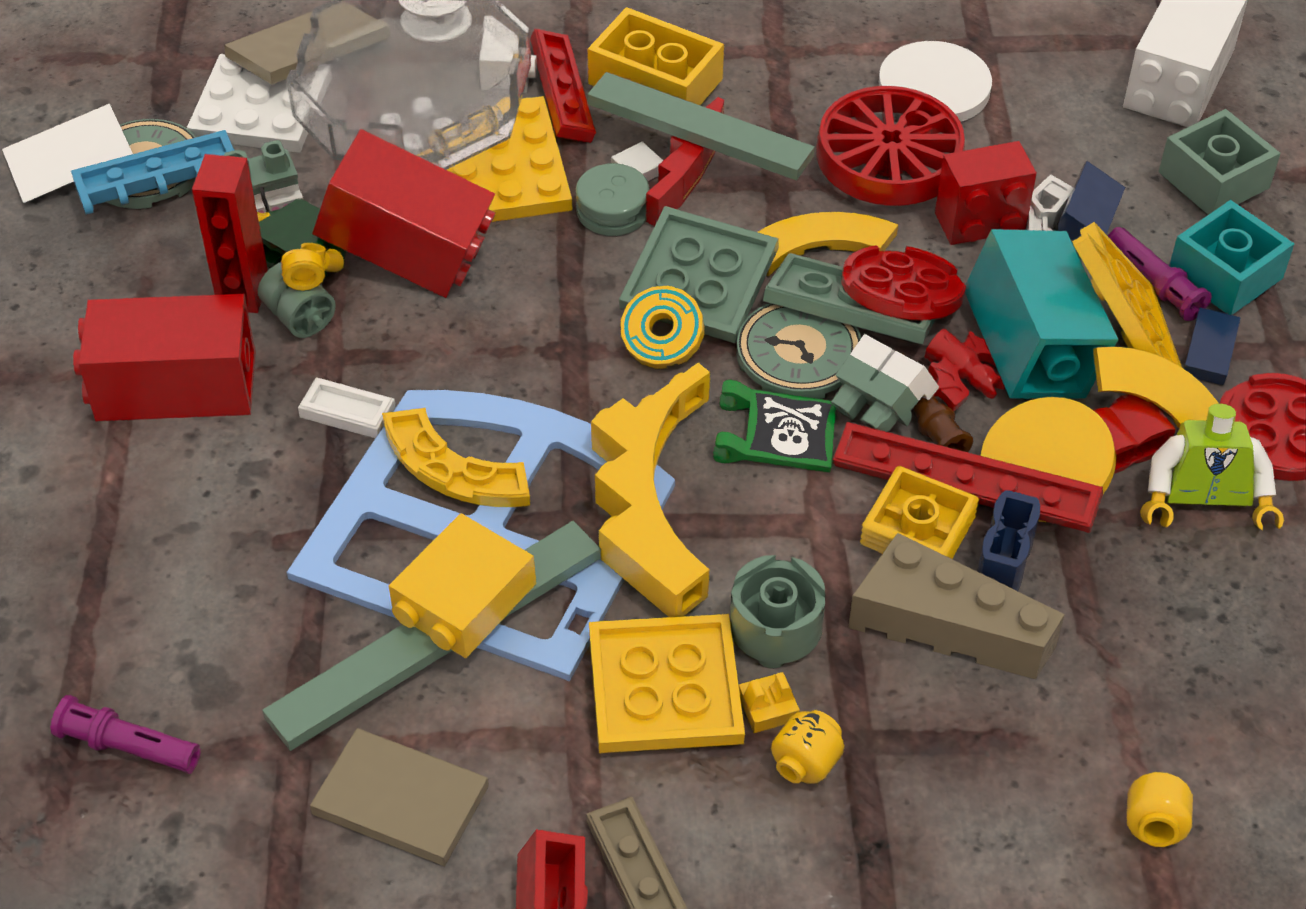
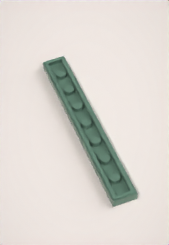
M574 521L569 522L525 549V551L534 555L536 585L507 616L601 559V549ZM402 624L262 709L264 719L286 747L292 751L452 650L446 651L441 649L431 640L429 635L416 627L408 628Z

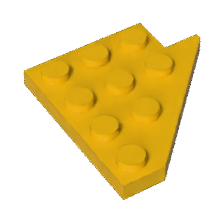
M544 96L506 101L439 166L495 193L489 208L496 212L492 222L573 210L572 196Z
M1095 222L1081 229V237L1072 241L1073 245L1093 278L1091 279V284L1094 291L1102 301L1108 303L1123 329L1121 332L1127 347L1158 355L1182 367L1153 285Z

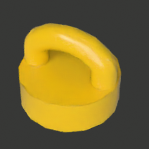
M294 249L282 256V277L288 287L304 291L311 290L323 282L325 277L322 257L318 253L307 249Z

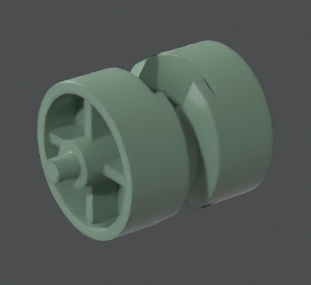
M282 262L270 268L262 277L258 286L259 299L274 315L278 316L279 320L294 336L299 338L310 337L324 329L331 321L336 308L335 300L321 285L304 291L288 287L283 281Z

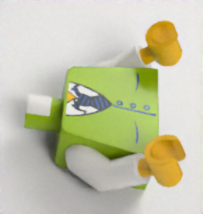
M1226 404L1211 405L1206 421H1184L1181 423L1177 435L1171 436L1154 453L1151 459L1148 493L1152 494L1150 501L1142 506L1140 511L1145 523L1151 524L1152 513L1159 507L1162 510L1161 526L1168 527L1172 523L1173 511L1169 505L1165 504V496L1167 503L1252 506L1254 498L1259 501V506L1255 508L1252 516L1254 524L1263 531L1261 517L1265 512L1273 511L1276 528L1280 529L1284 522L1283 514L1272 503V497L1276 496L1272 462L1261 442L1250 437L1246 424L1234 422L1236 417L1234 408Z

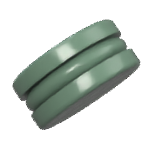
M618 163L602 164L587 170L579 178L576 185V211L579 221L590 231L605 236H621L637 230L646 221V193L649 191L647 179L637 169Z

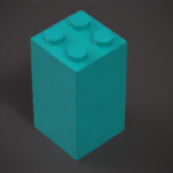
M991 229L965 284V295L1009 398H1086L1097 379L1093 349L1115 347L1118 337L1093 289L1067 231Z

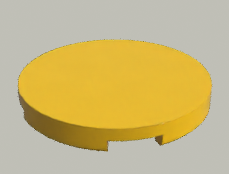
M1058 397L1030 400L1007 411L991 427L981 450V456L1102 486L1103 494L1112 481L1116 466V452L1112 435L1103 419L1095 411L1080 402Z

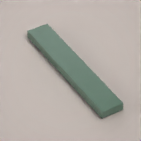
M608 72L601 77L587 94L588 105L796 181L814 157L815 146Z

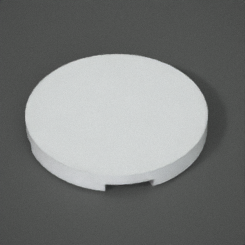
M922 41L904 45L894 50L885 58L880 68L879 86L906 87L929 94L946 104L962 122L977 115L987 105L992 87V76L985 62L968 49L947 42Z

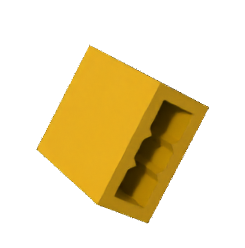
M460 513L388 585L392 613L404 626L408 628L416 627L429 635L431 640L441 649L446 651L451 649L462 657L467 658L536 585L534 555Z

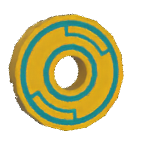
M672 286L651 287L638 293L626 305L621 318V337L630 355L642 365L655 369L667 368V366L674 364L680 365L688 361L700 347L704 337L703 315L695 299L684 290ZM660 319H669L674 322L672 331L665 336H656L652 333V326Z

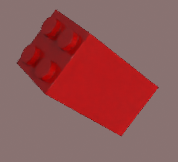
M360 129L328 184L312 234L447 298L453 284L461 287L471 265L466 263L465 260L472 262L482 246L485 237L478 233L486 234L496 212L489 209L495 193Z
M244 294L94 299L87 301L86 315L84 318H79L78 321L81 349L74 350L73 365L76 376L82 375L84 404L91 405L95 421L251 415L256 351Z

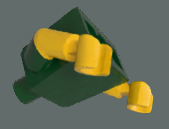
M296 199L278 210L266 213L257 212L266 263L269 268L280 263L282 256L286 252L294 249H307L318 253L322 257L326 275L327 272H338L343 268L346 250L312 234L320 209L303 199Z

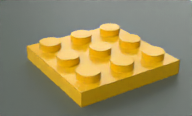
M729 614L589 622L599 753L744 744L745 730Z

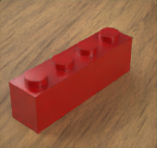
M205 154L192 192L214 295L244 294L247 311L249 313H258L262 302L258 296V286L268 269L248 161L246 157Z

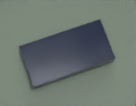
M1200 307L1184 370L1192 374L1196 379L1224 385L1241 317Z

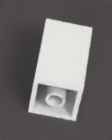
M1162 0L1136 48L1123 108L1185 127L1199 122L1235 49L1248 0Z

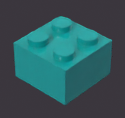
M1229 200L1177 236L1169 266L1171 268H1181L1187 272L1188 280L1198 288H1205L1211 293V303L1225 313L1233 315L1284 278L1295 243L1232 200Z

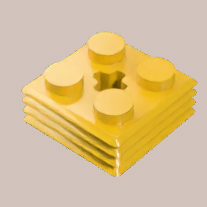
M897 466L862 524V539L860 543L883 554L896 534L899 533L953 559L976 517L975 513L977 512L976 508L979 498L905 467Z

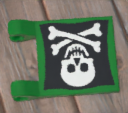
M726 380L723 382L719 401L720 407L726 411L749 408L746 441L730 432H720L717 434L713 451V458L716 462L732 463L747 460L830 473L836 411L831 401L754 390L736 380Z

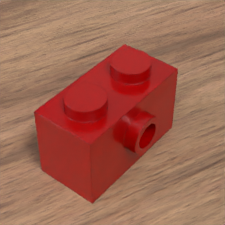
M536 829L517 854L516 909H586L588 890L585 885V837Z

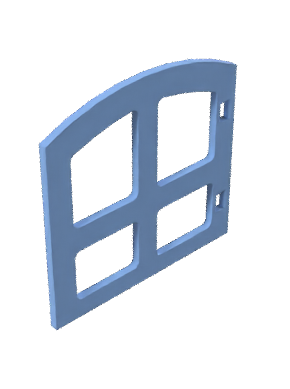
M407 390L393 411L426 408L431 425L465 426L519 435L520 439L505 463L524 462L528 487L547 455L553 449H561L598 470L607 462L592 450L590 423L557 410L518 399L453 390ZM383 426L288 569L287 577L289 580L395 618L392 613L389 584L337 566L335 563L361 523L366 519H374L434 540L460 513L385 487L401 462L392 450L386 436L385 427ZM657 465L654 474V485L659 504L663 510L675 487V479ZM479 505L473 514L465 515L523 550L538 542V540L505 529L516 507ZM599 559L559 584L571 588L577 593L551 638L540 639L498 624L476 648L570 681L590 645L589 622L603 621L624 579ZM576 614L589 618L580 635L568 630Z

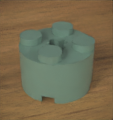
M765 555L745 564L737 572L731 591L730 625L732 638L737 646L750 657L757 659L761 665L770 669L781 667L784 663L799 660L809 654L820 641L823 628L825 586L819 573L805 561L791 557L790 562L776 560V555Z

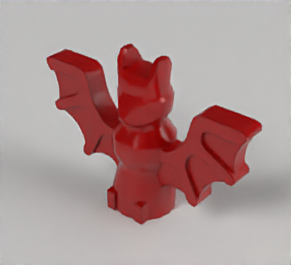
M942 329L927 346L924 357L931 362L928 372L939 386L933 395L939 396L953 411H956L966 402L970 392L960 379H966L971 386L990 399H994L997 395L994 388L1006 389L1001 376L995 373L993 367L980 362L983 361L996 366L985 339L975 336L973 332L970 331L965 342L962 343L947 329Z

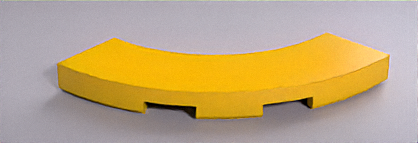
M848 212L810 213L778 221L758 231V233L779 238L778 251L766 276H770L780 267L788 253L801 256L804 255L806 249L828 246L830 250L856 252L862 248L877 245L880 248L879 251H885L897 236L898 224L869 215Z
M1099 347L1093 349L1098 392H1121L1152 402L1167 412L1173 418V422L1178 428L1186 420L1206 421L1209 407L1219 404L1209 390L1192 374L1163 357L1132 348Z
M426 408L382 413L386 436L395 455L410 473L430 488L446 496L477 505L492 507L530 506V494L524 462L499 463L470 456L464 458L447 447V442L435 431L427 416Z

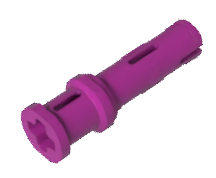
M1116 227L1109 233L1108 237L1154 286L1156 296L1162 301L1168 300L1179 310L1181 318L1185 321H1192L1197 318L1200 307L1207 308L1211 302V293L1205 288H1198L1188 280L1187 272L1181 268H1171L1125 228Z
M65 695L61 699L51 719V734L55 737L64 738L66 735L88 742V746L97 751L105 750L108 747L115 748L191 774L196 768L201 754L199 744L121 720L114 709L103 707L99 710L79 703L77 697L72 695Z

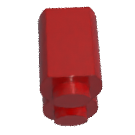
M1130 394L1120 396L1110 407L1092 409L1103 419L1112 435L1116 452L1114 474L1125 470L1133 463H1141L1152 459L1154 453L1175 434V427L1156 404Z

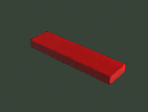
M534 29L530 41L534 55L537 56V67L556 137L591 143L596 131L569 36Z

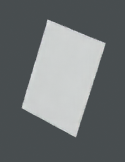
M110 104L2 149L23 203L74 182L71 170L133 154Z

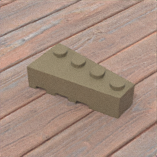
M897 533L853 594L848 628L864 633L866 628L888 633L887 639L905 644L907 639L934 646L933 651L948 656H951V653L975 657L977 664L1036 679L1057 646L1065 614Z

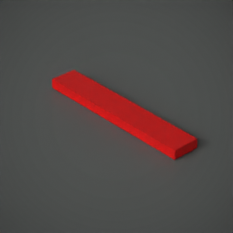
M850 422L846 423L833 458L836 467L889 480L897 466H902L975 495L979 498L977 504L994 508L998 497L1005 490L1036 497L1040 503L1039 520L1087 533L1091 532L1103 496L1102 486Z

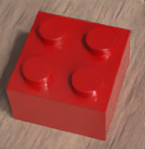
M1020 141L943 154L935 215L950 245L987 239L991 229L1026 230L1037 172Z

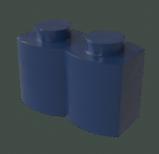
M1005 490L998 497L994 506L990 529L983 540L977 572L1019 591L1040 516L1038 498L1010 490Z

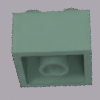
M1224 109L1167 137L1159 173L1209 215L1229 200L1240 204L1269 189L1281 153L1231 112Z

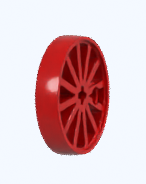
M899 86L863 88L848 93L836 100L822 117L816 143L818 165L825 177L836 188L856 199L886 206L912 205L937 197L943 154H945L942 152L954 153L965 151V136L962 124L956 114L946 104L924 92ZM882 112L883 122L874 113ZM893 113L902 114L897 124H894ZM833 152H844V153H842V154L836 156ZM864 163L866 164L860 173L852 170V168ZM925 166L935 169L937 171L931 173ZM906 171L913 179L901 180L900 174ZM876 174L889 177V180L874 177Z

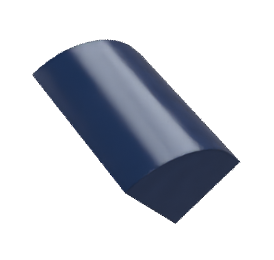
M1086 161L1060 218L1058 230L1067 231L1072 242L1081 237V229L1095 222L1107 235L1126 187Z

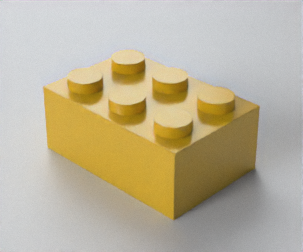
M627 7L587 49L588 84L595 86L601 77L608 72L701 105L723 79V43Z

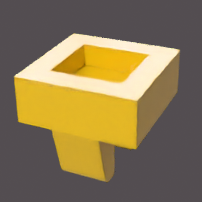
M783 672L738 684L741 704L754 733L785 725L790 717L800 712Z

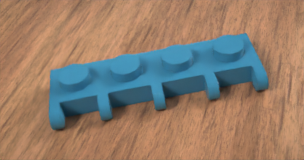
M226 130L74 169L71 170V174L85 215L94 213L93 205L119 198L120 204L125 205L129 203V195L158 188L160 195L168 193L167 185L197 177L205 154L224 156L226 152L234 151V148Z

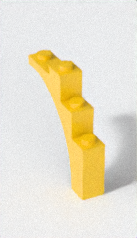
M699 363L686 372L675 375L668 385L654 395L646 396L636 408L623 398L610 408L601 410L591 421L592 450L607 461L595 474V503L612 516L599 530L601 560L668 617L685 616L708 597L709 569L684 546L673 532L663 514L654 485L655 469L668 437L680 421L709 401L710 371Z

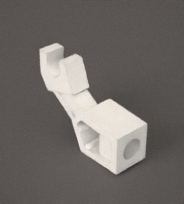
M1050 175L1034 189L1027 221V230L1053 231L1052 229L1060 221L1073 187Z

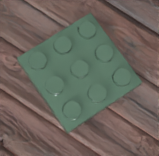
M664 206L619 298L620 309L625 310L626 305L638 293L656 286H672L684 290L695 299L703 315L705 335L736 343L738 332L750 313L778 251L779 238ZM669 319L658 320L674 325V322Z

